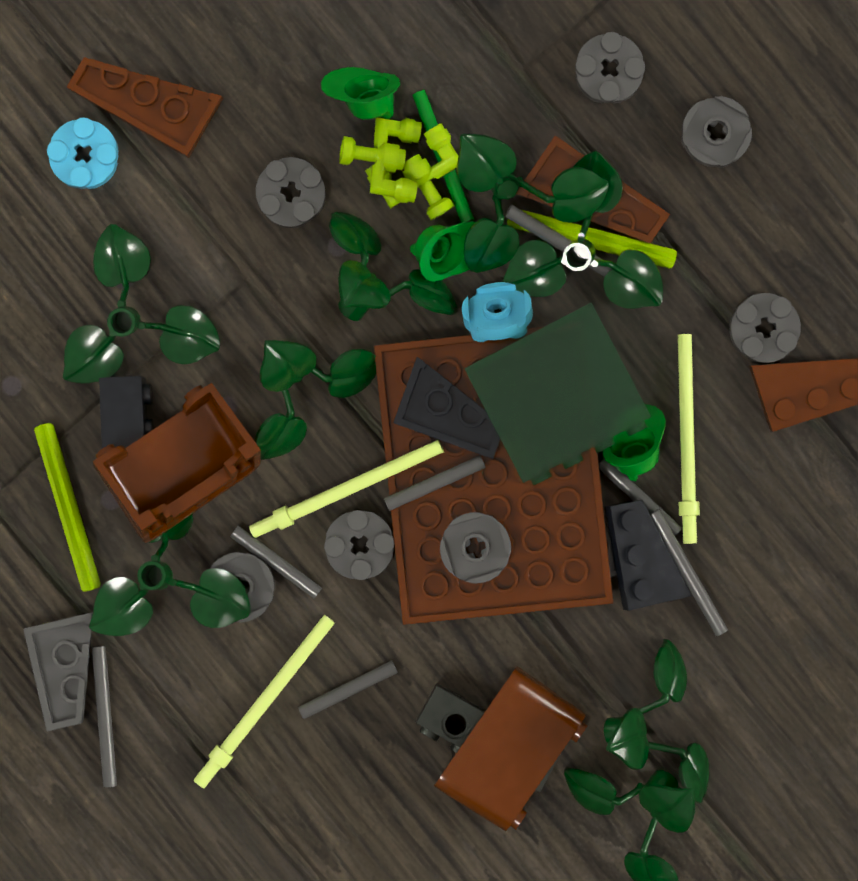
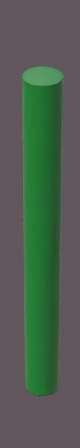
M421 90L412 96L427 132L438 125L426 91ZM433 150L437 162L442 161L437 151ZM454 169L443 177L461 223L471 222L474 220L457 172Z

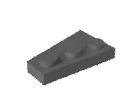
M93 612L24 628L47 731L81 724L84 721L92 630L89 628Z

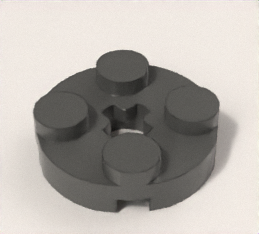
M607 32L606 34L595 36L587 41L578 53L575 65L576 82L582 93L594 102L613 104L624 102L633 96L641 85L645 72L642 53L633 41L618 33ZM604 61L609 63L614 61L618 65L616 67L618 75L615 77L611 74H608L606 77L603 76L601 72L604 67L601 63Z
M718 96L699 101L692 106L683 120L681 143L689 156L699 164L707 167L724 168L737 161L750 145L752 128H750L749 116L738 102L727 97ZM719 123L723 126L722 133L726 136L724 139L717 138L714 141L710 138L711 133L707 131L708 126L715 127Z
M287 157L270 162L260 174L256 184V199L262 213L272 223L280 227L299 228L320 214L325 203L326 189L319 171L309 162L300 158ZM289 184H295L296 190L301 191L300 197H294L292 202H287L286 196L281 194L282 188H288Z
M772 293L755 294L745 299L736 308L729 324V334L734 347L739 353L741 352L749 360L756 363H772L784 358L795 349L801 332L800 319L791 302L787 298ZM763 318L767 319L769 324L774 325V330L769 334L770 338H764L763 333L756 332V326L761 324V319Z
M356 510L339 516L330 525L326 533L324 549L330 565L336 572L346 578L365 580L377 576L389 565L393 557L394 539L391 528L383 518L372 512ZM354 536L358 539L362 536L367 537L366 546L369 550L366 554L361 551L354 554L351 551L353 544L350 540Z
M472 512L455 518L444 531L440 543V554L447 570L457 578L469 583H484L497 577L508 564L511 554V540L504 525L495 517L480 512ZM476 537L478 542H485L486 548L481 551L482 557L476 558L474 553L468 554L466 551V547L471 545L470 539Z
M243 552L230 553L219 558L210 568L227 570L236 577H239L241 581L247 580L250 586L246 588L250 600V615L237 622H247L259 617L267 610L274 599L275 580L269 566L254 554Z

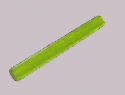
M522 210L571 241L578 239L582 225L562 222L556 218ZM509 219L507 220V225H510L515 229L529 232L528 230L524 229L523 227L519 226ZM590 227L586 234V239L594 245L596 250L619 256L628 249L638 250L647 254L657 266L672 268L676 260L677 251L674 249Z
M45 423L35 427V435L81 590L83 592L99 588L101 583L54 425L52 423Z

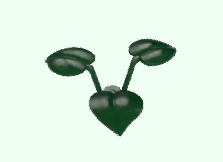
M461 134L457 162L458 178L461 184L470 191L485 192L491 189L493 192L492 200L495 203L497 214L496 223L490 219L482 218L475 222L468 230L464 240V259L466 265L471 272L479 273L503 266L515 256L519 248V236L512 226L502 225L504 216L501 201L502 199L514 197L519 187L524 188L547 203H553L552 213L554 217L559 221L571 223L589 217L599 208L609 188L607 179L600 177L587 168H569L562 171L555 178L551 187L553 196H550L525 182L522 177L514 175L516 156L511 147L506 143L486 135Z
M590 152L573 166V168H587L600 177L607 179L609 188L605 199L596 210L597 212H608L620 202L623 192L622 180L616 169L600 152ZM593 214L584 219L578 239L572 241L564 250L563 256L557 258L555 248L545 241L530 240L523 243L518 248L515 256L510 260L502 281L514 284L516 290L523 294L525 290L531 297H545L559 291L566 282L567 275L564 268L560 265L561 263L573 271H582L589 265L593 267L602 266L612 269L605 275L603 286L606 296L614 304L623 308L635 309L659 306L663 300L661 274L655 262L647 254L638 250L628 249L620 254L617 263L595 258L594 245L586 239Z
M333 212L331 214L329 228L336 243L344 250L352 254H360L361 262L347 260L341 265L339 270L338 283L341 300L338 303V307L345 317L353 321H360L370 308L381 309L386 307L390 302V297L403 289H409L412 300L429 311L447 315H455L458 312L456 302L446 284L442 280L436 282L426 280L421 274L420 269L412 270L409 274L410 281H403L388 290L387 286L366 267L369 260L368 254L378 255L381 251V242L374 229L354 215L342 212Z
M110 224L99 237L93 259L95 274L104 286L114 287L121 283L123 286L120 300L117 302L118 308L113 310L107 319L110 335L107 336L105 330L97 325H84L72 332L66 342L63 379L66 381L93 383L98 382L99 378L114 375L122 365L124 353L113 341L116 336L130 335L137 331L138 328L163 330L164 332L159 339L160 348L166 358L178 364L197 362L218 351L221 346L214 324L202 311L188 305L172 307L167 312L166 324L142 322L139 313L134 308L126 306L129 291L128 281L136 282L146 276L150 268L151 257L147 246L140 238L116 224Z
M265 340L264 357L259 376L260 382L266 390L282 391L287 413L286 415L279 413L271 415L258 429L254 441L261 449L260 459L275 458L291 452L300 445L306 435L307 425L305 421L300 417H293L295 412L288 388L294 383L300 382L304 376L311 372L322 381L330 382L328 391L333 397L345 398L356 395L364 390L377 374L376 355L365 349L349 350L341 354L332 363L330 374H324L315 368L316 355L309 347L290 341Z
M191 514L149 542L155 543L162 540L156 554L151 556V561L144 563L138 570L139 587L129 578H113L100 588L95 599L89 628L94 632L109 636L130 635L142 630L149 623L153 615V607L144 596L148 593V590H162L169 585L196 592L190 601L191 612L200 624L210 628L226 627L247 618L251 611L250 600L241 581L227 570L219 568L207 569L202 573L198 586L174 579L170 566L160 562V558L168 546V539L179 540L189 532L193 523V514Z
M663 639V645L660 647L654 663V678L658 690L662 693V697L639 709H628L623 717L607 718L604 724V736L608 743L606 750L616 755L633 770H639L644 767L649 749L679 755L682 759L679 765V777L683 788H693L695 802L702 803L709 781V761L703 747L698 743H690L687 751L681 748L649 742L646 737L647 728L643 714L668 703L670 699L675 703L680 702L686 690L687 674L682 656L670 640Z
M566 767L564 769V776L572 795L580 805L593 813L609 815L613 812L614 805L620 806L639 794L640 804L650 812L652 820L640 848V854L636 852H628L624 859L626 871L634 881H679L676 871L668 862L658 856L648 855V846L658 822L665 829L672 832L683 833L689 829L695 814L693 788H678L677 780L670 773L664 770H656L645 785L639 782L630 792L621 797H616V788L606 779L575 768Z

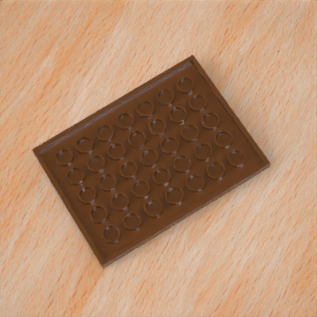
M583 322L528 328L527 333L517 339L507 338L477 342L472 339L471 335L375 345L374 352L376 355L375 362L386 463L438 440L393 423L417 357L505 425L494 459L481 455L486 468L391 510L403 625L613 604ZM439 440L444 449L443 453L388 477L389 496L480 454ZM480 512L491 515L502 523L509 533L511 540L509 562L502 572L490 581L469 583L461 580L450 573L442 561L440 543L444 531L455 518L463 514ZM476 537L471 538V545L466 547L467 553H474L476 558L482 557L481 551L486 548L485 542H478Z

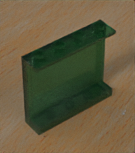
M592 303L464 368L523 483L531 480L533 486L552 477L549 470L562 464L564 469H568L583 461L584 459L581 454L594 447L596 453H599L616 444L613 439L616 435L626 431L629 437L647 428L645 421L651 418Z

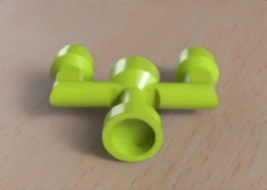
M377 117L374 133L375 148L356 145L353 137L343 136L339 164L349 165L353 162V159L375 162L371 170L370 193L390 196L400 203H414L417 194V182L407 178H400L396 181L385 179V171L395 173L396 170H403L406 150L400 149L399 145L388 143V136L398 137L404 143H418L422 123L409 118L396 121Z
M442 123L424 133L429 148L437 151L442 161L431 167L426 158L422 159L420 154H417L405 161L404 171L402 172L405 178L417 182V188H420L430 205L427 208V215L430 220L441 216L454 207L450 198H441L431 181L433 178L439 179L457 168L459 156L450 143L451 135L449 131L443 127ZM372 166L365 170L370 183ZM385 171V179L392 180V172ZM383 196L390 209L400 203L393 197Z

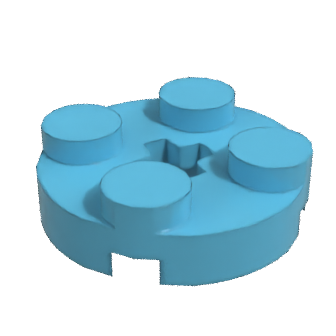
M79 118L62 125L54 133L47 147L51 169L63 183L70 187L80 189L100 187L111 179L117 169L119 150L116 139L104 125L88 118ZM80 146L83 148L90 146L92 148L89 153L92 159L87 163L83 159L79 162L75 160L78 154L76 150Z
M505 282L486 284L477 288V295L473 296L470 300L468 296L464 299L462 303L463 322L466 329L471 332L473 340L485 342L507 338L517 339L527 333V326L533 317L531 298L525 290L524 294L517 291L514 284ZM501 309V312L494 313V310Z

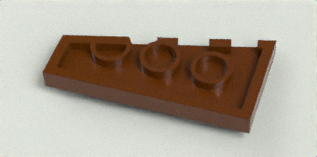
M83 57L67 85L68 90L187 158L190 157L223 100V97L218 94L199 91L182 84H174L154 76L142 75Z
M554 136L524 181L543 193L553 196L551 187L555 178L562 171L573 168L584 155L557 136ZM622 182L623 192L620 202L608 212L600 213L595 211L591 222L651 243L670 214ZM519 187L516 193L553 207V203L545 202L522 187Z
M858 358L749 366L770 432L858 405Z

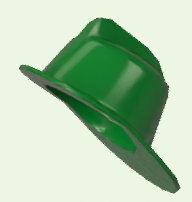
M346 67L331 71L322 79L321 90L327 96L345 101L350 112L356 118L363 120L377 117L390 119L393 116L394 92L400 86V79L396 75L358 67Z
M474 221L463 222L450 227L439 224L432 225L423 230L416 243L410 246V251L416 257L420 272L426 280L436 282L470 270L464 259V240L468 230L475 223Z
M648 404L635 405L621 413L612 425L608 440L604 446L603 456L607 463L615 466L617 470L627 475L631 481H637L639 475L649 472L658 463L659 445L666 424L663 412L656 406Z

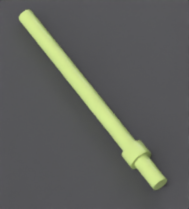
M679 334L678 369L682 502H678L679 516H682L683 544L697 543L696 516L700 515V502L696 501L692 334Z
M438 439L289 508L286 505L272 511L273 515L249 525L250 532L254 538H257L274 529L279 528L283 530L294 525V520L443 453V446Z
M325 614L221 746L217 744L208 755L209 761L194 778L195 783L205 788L221 767L225 769L233 759L231 754L335 624L332 619Z

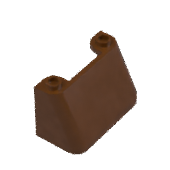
M212 382L204 388L202 385H199L190 390L184 397L186 402L183 404L182 411L128 447L124 448L123 445L115 447L114 444L107 445L96 454L97 459L93 461V466L144 543L156 539L249 476L260 465L261 449Z
M516 666L434 786L502 830L507 831L510 826L516 830L528 813L522 808L570 739L576 743L588 725L582 722L586 714Z

